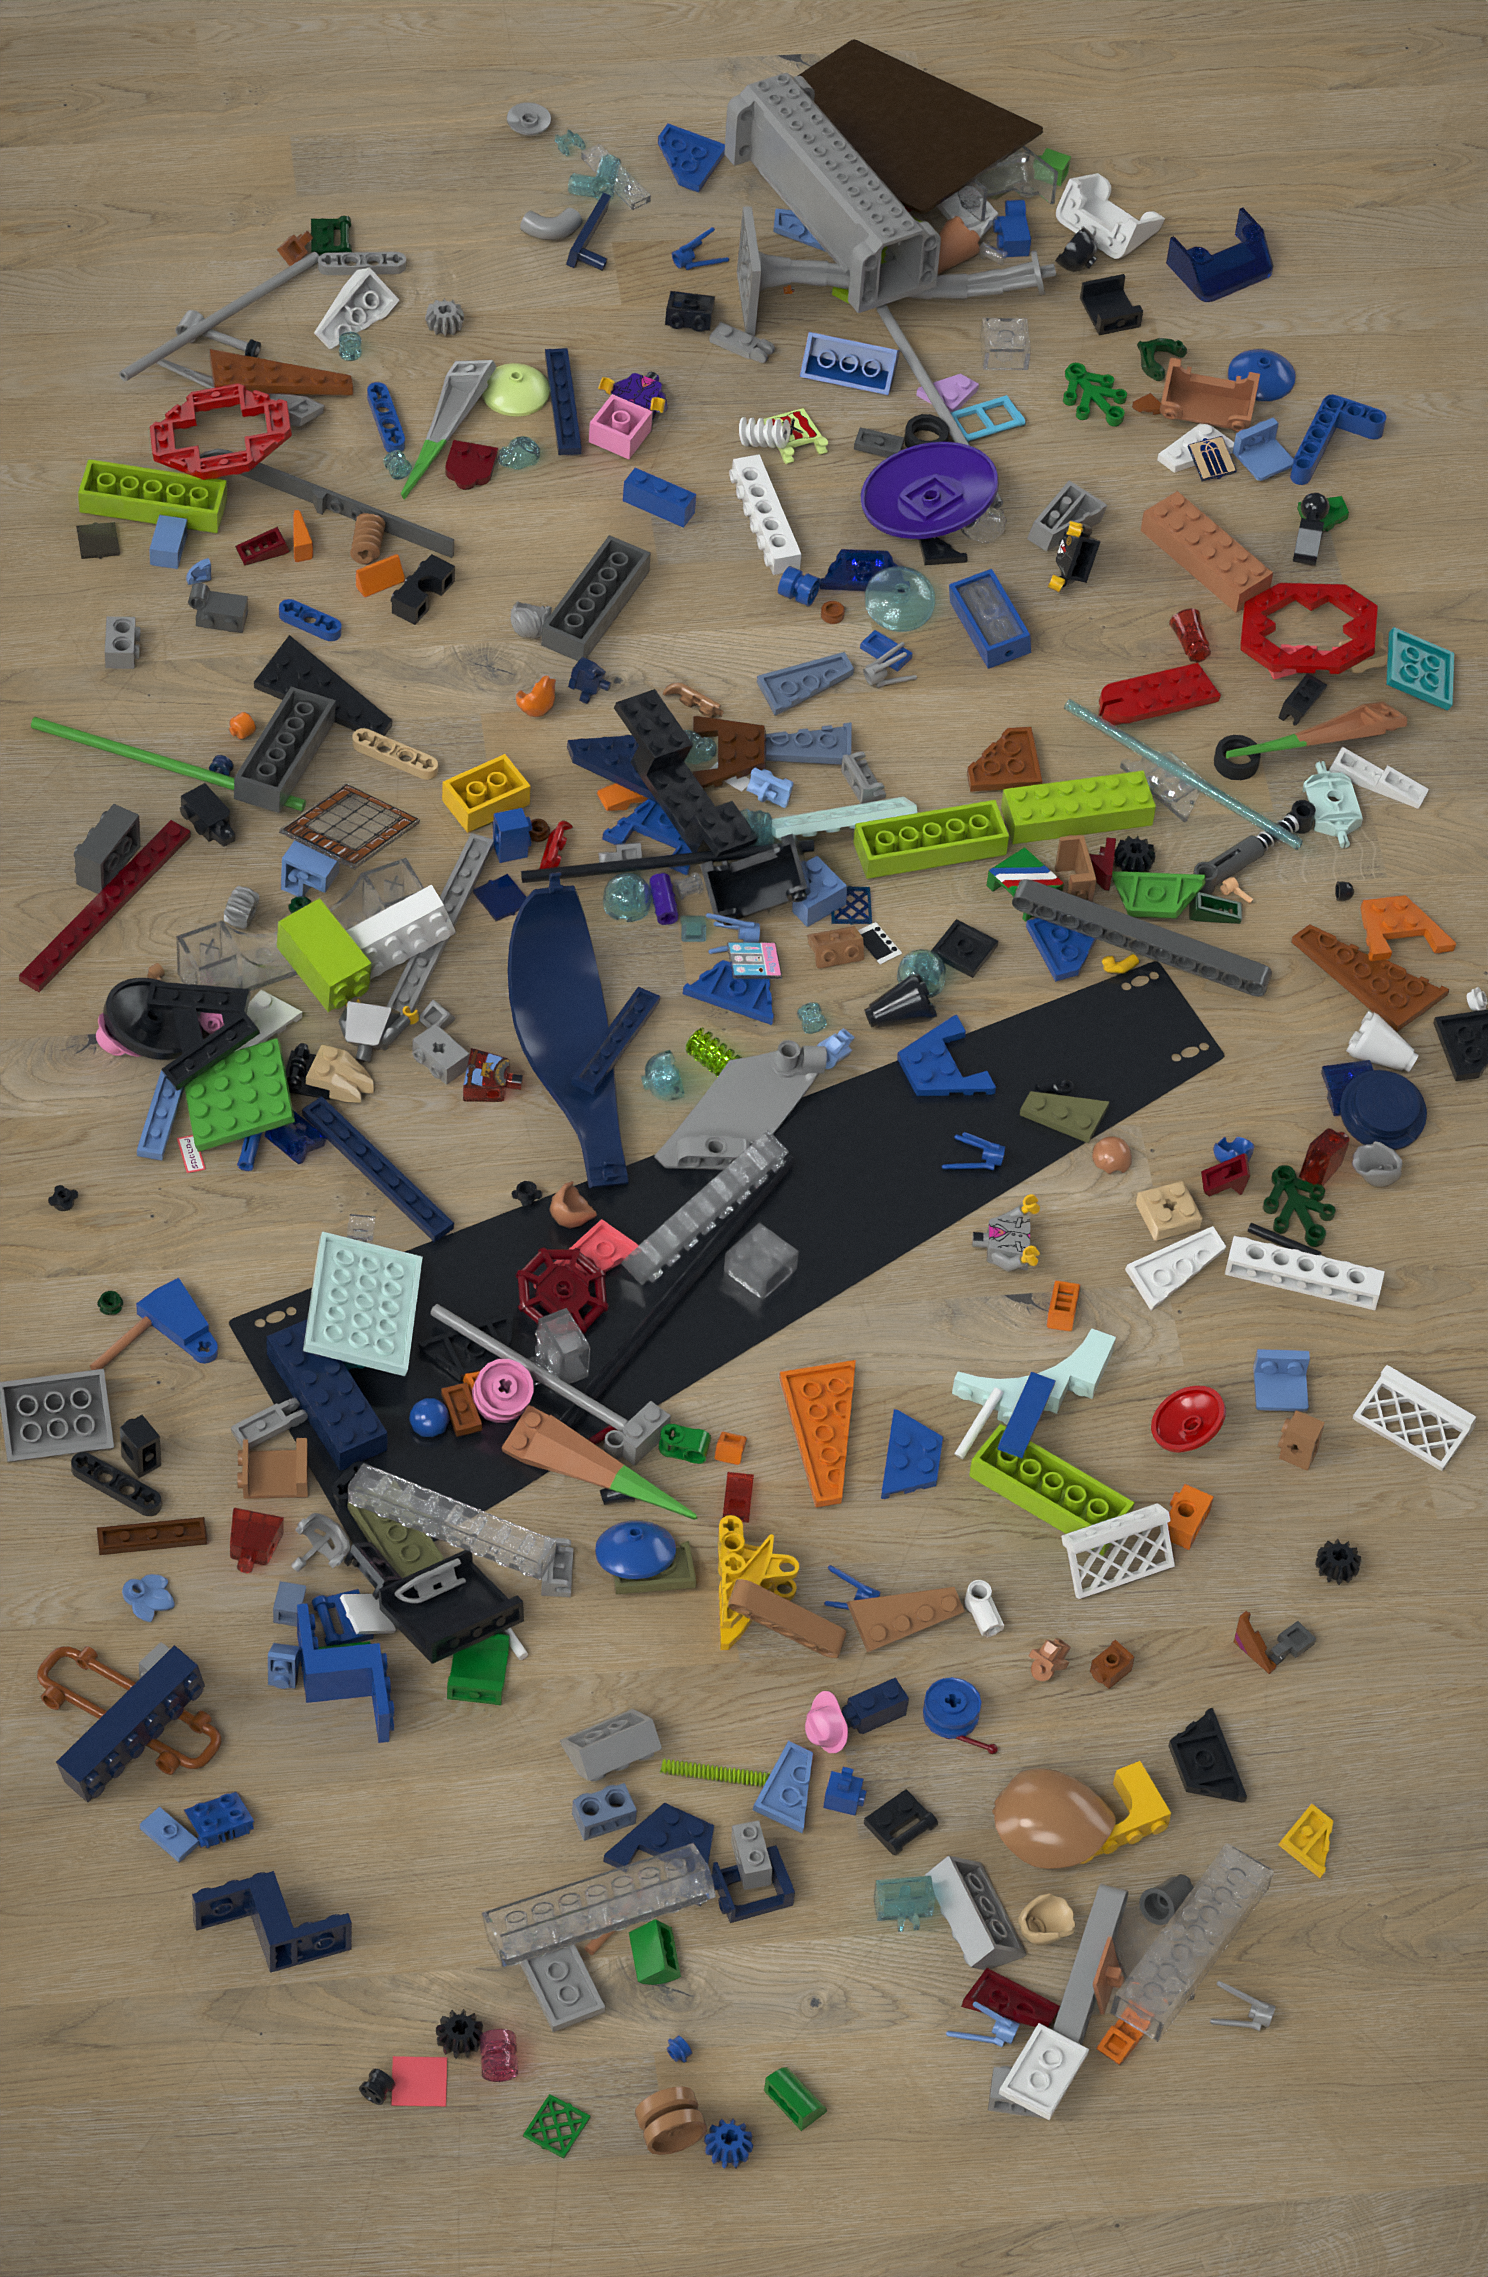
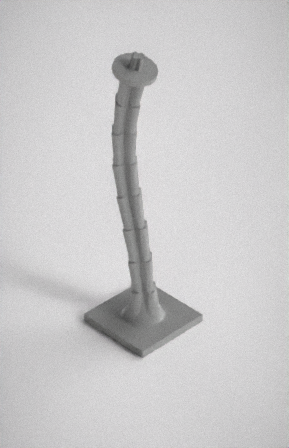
M743 207L737 279L745 333L755 336L759 292L767 288L787 285L792 282L821 287L828 285L849 290L850 273L845 274L836 263L818 260H791L788 257L767 255L758 251L752 207ZM1031 251V262L1006 269H994L968 275L966 273L937 275L936 287L908 297L931 300L932 298L967 299V297L1003 294L1005 291L1038 287L1039 295L1042 296L1045 295L1042 279L1056 276L1054 264L1040 266L1037 251Z

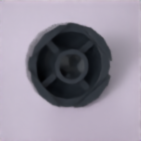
M1083 226L1063 250L1064 252L1059 254L1055 262L1067 271L1077 272L1085 266L1089 269L1097 260L1094 256L1098 249L1095 237Z

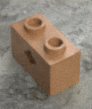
M1296 1410L1292 1419L1287 1418L1281 1430L1283 1434L1277 1446L1281 1448L1279 1459L1308 1471L1318 1452L1325 1422Z

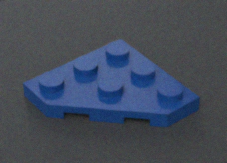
M667 123L658 136V145L678 185L696 192L701 190L725 155V144Z
M1040 918L1028 920L1026 923V928L1055 982L1078 976L1096 939Z

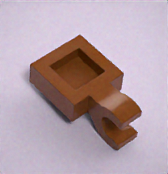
M308 231L297 237L294 234L288 237L279 246L277 251L287 264L291 266L308 253L304 246L313 237Z

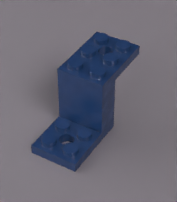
M274 1871L268 1873L260 1872L240 1881L231 1880L222 1886L203 1888L197 1893L192 1894L193 1923L196 1931L251 1916L270 1973L352 1950V1922L349 1913L342 1915L333 1914L325 1920L314 1923L305 1922L299 1927H293Z

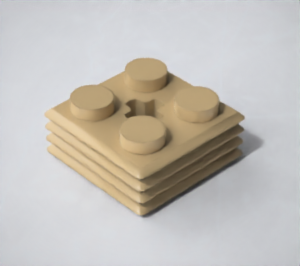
M1184 1181L1137 1193L1136 1205L1155 1241L1200 1229L1202 1216Z

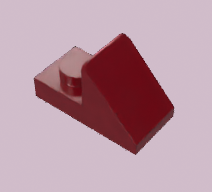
M1109 837L1106 838L1105 847L1100 846L1099 855L1089 854L1096 883L1105 891L1110 890L1116 838Z
M1243 1153L1201 1171L1204 1193L1210 1197L1232 1188L1239 1195H1242L1250 1178L1247 1155Z

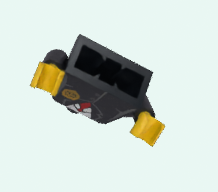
M1069 522V529L1065 531L1063 538L1060 540V547L1056 556V563L1061 570V576L1058 577L1053 574L1048 588L1060 592L1062 587L1074 581L1087 583L1101 542L1090 537L1092 528L1087 524Z

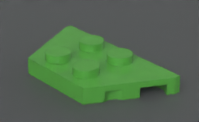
M1112 871L1113 882L1127 915L1132 917L1177 918L1206 883L1205 875Z

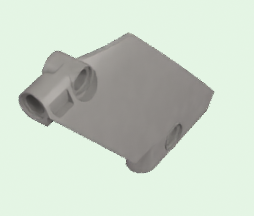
M784 1040L778 1045L777 1051L729 1060L695 1108L656 1153L655 1158L665 1168L747 1169L751 1166L750 1149H761L767 1143L818 1075L825 1072L827 1061L826 1046H802L800 1048L796 1042Z

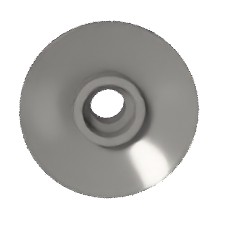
M520 103L509 110L507 123L517 133L536 135L544 132L550 126L551 115L545 107L539 104Z

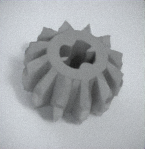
M444 298L441 302L435 300L434 304H429L427 314H425V321L428 324L429 330L435 331L436 335L443 333L444 336L447 333L454 335L456 331L461 330L464 314L460 304H455L454 300L448 302Z
M237 886L232 891L226 904L224 921L235 928L246 929L251 924L257 911L259 894L250 888Z

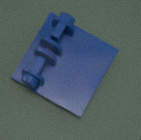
M237 1792L224 1794L219 1798L205 1803H198L184 1810L199 1835L197 1839L201 1848L204 1846L210 1848L220 1844L219 1837L222 1843L226 1842L225 1832H227L229 1839L233 1840L234 1836L237 1838L247 1835L250 1830L254 1829V1819Z

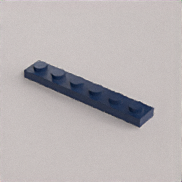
M568 348L545 349V362L558 455L581 454L582 447Z
M637 987L572 1077V1086L594 1095L660 1002L659 995Z

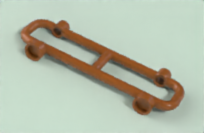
M70 1646L56 1648L42 1662L37 1671V1679L40 1685L46 1689L41 1695V1699L46 1706L53 1710H58L66 1700L98 1719L107 1711L48 1677L49 1671L59 1659L69 1657L75 1660L76 1664L82 1669L87 1670L89 1668L126 1690H129L136 1683L97 1661V1652L88 1646L84 1647L82 1651ZM184 1710L177 1718L188 1724L195 1733H204L210 1737L211 1742L197 1758H189L157 1739H152L146 1745L160 1754L155 1760V1764L163 1773L172 1775L179 1766L188 1769L204 1767L219 1750L221 1735L210 1724L212 1719L206 1712L200 1710L196 1715H193Z

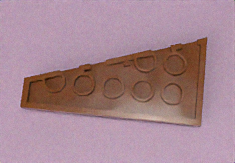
M210 349L209 358L214 388L238 383L244 385L248 391L253 392L257 390L266 394L353 395L351 375Z
M1309 924L1292 937L1291 943L1373 1013L1379 1014L1396 1032L1448 996V988L1444 986L1438 988L1430 984L1429 979L1422 976L1417 978L1408 974L1405 968L1386 959L1370 961L1368 954L1359 951L1358 946L1353 944L1348 946L1338 941L1336 936Z

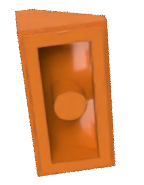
M398 554L356 570V587L364 597L405 581Z

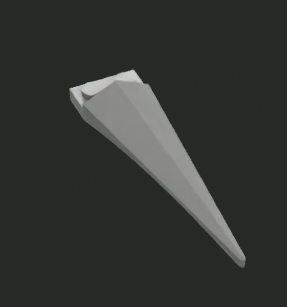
M165 359L157 362V364L209 389L214 388L212 376L196 372ZM268 394L272 400L282 399L287 401L290 424L293 426H302L323 414L325 405L308 397L291 394Z

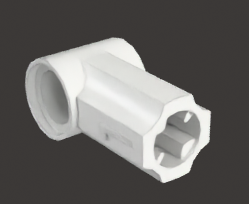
M975 1580L968 1586L964 1605L972 1613L981 1635L991 1637L1002 1631L1004 1624L992 1600L990 1585L983 1580ZM973 1595H978V1596L982 1597V1599H978V1598L974 1597Z

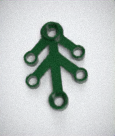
M1279 1166L1273 1171L1271 1177L1272 1183L1275 1186L1270 1196L1263 1203L1264 1212L1275 1214L1279 1206L1278 1200L1284 1190L1288 1196L1280 1216L1274 1220L1273 1230L1278 1234L1286 1233L1289 1227V1219L1295 1210L1306 1231L1304 1238L1307 1244L1311 1247L1322 1245L1325 1241L1326 1230L1323 1226L1313 1223L1306 1208L1318 1212L1320 1218L1324 1221L1333 1220L1336 1211L1335 1207L1331 1204L1319 1202L1324 1198L1325 1188L1320 1184H1312L1297 1178L1294 1169L1290 1166ZM1296 1188L1308 1192L1310 1198L1298 1194Z

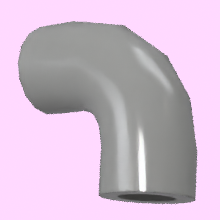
M567 208L560 215L552 218L528 211L521 221L520 230L530 236L543 240L561 239L570 235L582 225V217L573 208Z

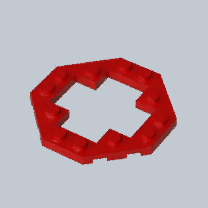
M238 383L193 391L186 396V402L181 406L175 405L165 414L166 418L164 420L155 422L149 427L154 461L202 480L217 479L222 476L239 475L249 472L292 436L287 401L282 399L272 400L268 394L257 390L253 392L248 391L244 385ZM240 404L243 417H254L265 413L267 433L245 436V451L201 458L198 445L176 449L174 430L197 426L195 412H207L212 409L233 407Z
M1278 583L1245 601L1241 651L1271 672L1296 669V673H1316V670H1328L1329 674H1341L1375 654L1378 605L1346 584ZM1294 601H1297L1310 611L1330 602L1354 618L1343 625V633L1352 640L1324 656L1309 645L1292 654H1288L1265 638L1276 631V623L1267 618V616Z

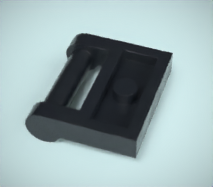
M905 1789L865 1817L864 1825L892 1855H897L903 1850V1846L927 1829L932 1830L937 1827L938 1821L931 1812H928ZM916 1818L919 1819L917 1824L897 1838L892 1837L893 1834Z

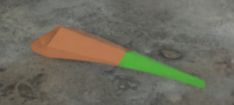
M1385 702L1362 704L1338 717L1298 733L1269 742L1227 751L1226 758L1383 735L1386 733V730L1395 731L1399 727H1406L1407 717Z
M530 1405L527 1406L502 1446V1452L525 1464L601 1486L693 1520L697 1519V1515L554 1416H549Z

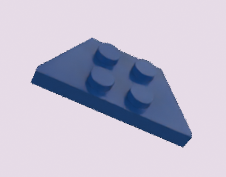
M722 960L714 965L713 969L699 975V980L691 985L687 983L683 987L684 995L770 1025L773 1024L774 1014L772 1013V997L768 975H734L733 964Z
M896 1409L893 1412L881 1499H887L890 1497V1494L901 1491L907 1494L915 1492V1490L920 1488L935 1487L937 1483L943 1436Z

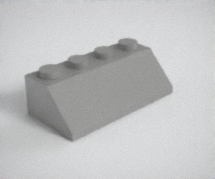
M947 1856L925 1874L929 1882V1889L937 1898L941 1906L940 1911L952 1928V1936L959 1943L964 1953L963 1958L971 1968L993 1969L1027 1955L981 1862Z

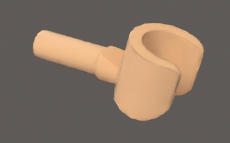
M1234 877L1222 881L1223 885L1220 886V890L1223 894L1228 895L1234 892L1249 904L1253 901V898L1239 888V884Z

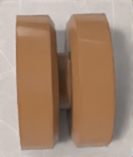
M680 2086L658 2091L648 2096L636 2107V2120L639 2127L644 2131L643 2138L645 2144L652 2154L665 2155L682 2151L697 2143L706 2134L707 2125L703 2114L698 2110L699 2104L691 2088Z

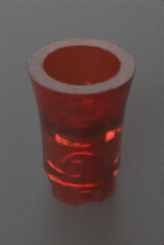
M1190 608L1176 613L1170 619L1169 625L1179 639L1185 654L1191 662L1198 663L1206 660L1211 655V650L1202 625L1200 611Z

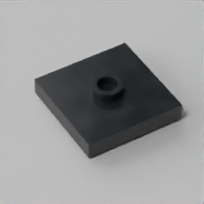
M956 919L933 947L930 956L973 978L998 947V940Z

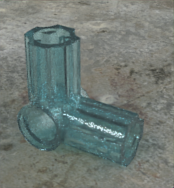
M606 154L601 158L595 177L573 173L569 178L568 192L570 194L593 197L598 201L604 192L611 195V201L614 197L613 188L620 169L621 160L614 155ZM606 187V189L599 191L600 188Z
M749 809L740 811L758 837L757 842L751 846L775 844L771 833L772 817L769 813L761 810L754 812Z

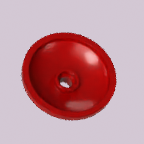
M1198 1385L1180 1389L1168 1396L1156 1409L1151 1421L1152 1435L1158 1445L1167 1451L1179 1453L1198 1449L1212 1440L1221 1429L1226 1417L1225 1403L1217 1391L1207 1386Z

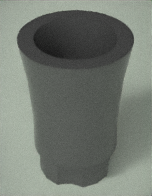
M1180 1874L1177 1877L1168 1878L1156 1887L1145 1890L1139 1901L1144 1917L1156 1925L1169 1923L1178 1910L1188 1903L1194 1894L1195 1887L1191 1884L1190 1878Z

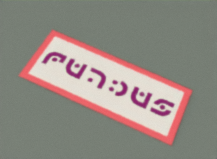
M193 1135L177 1138L186 1172L206 1170L201 1151L198 1152L195 1147Z

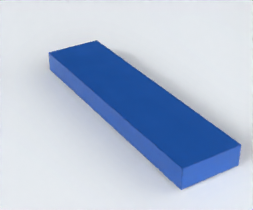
M1034 1372L1030 1373L999 1442L998 1450L1023 1458L1056 1380Z

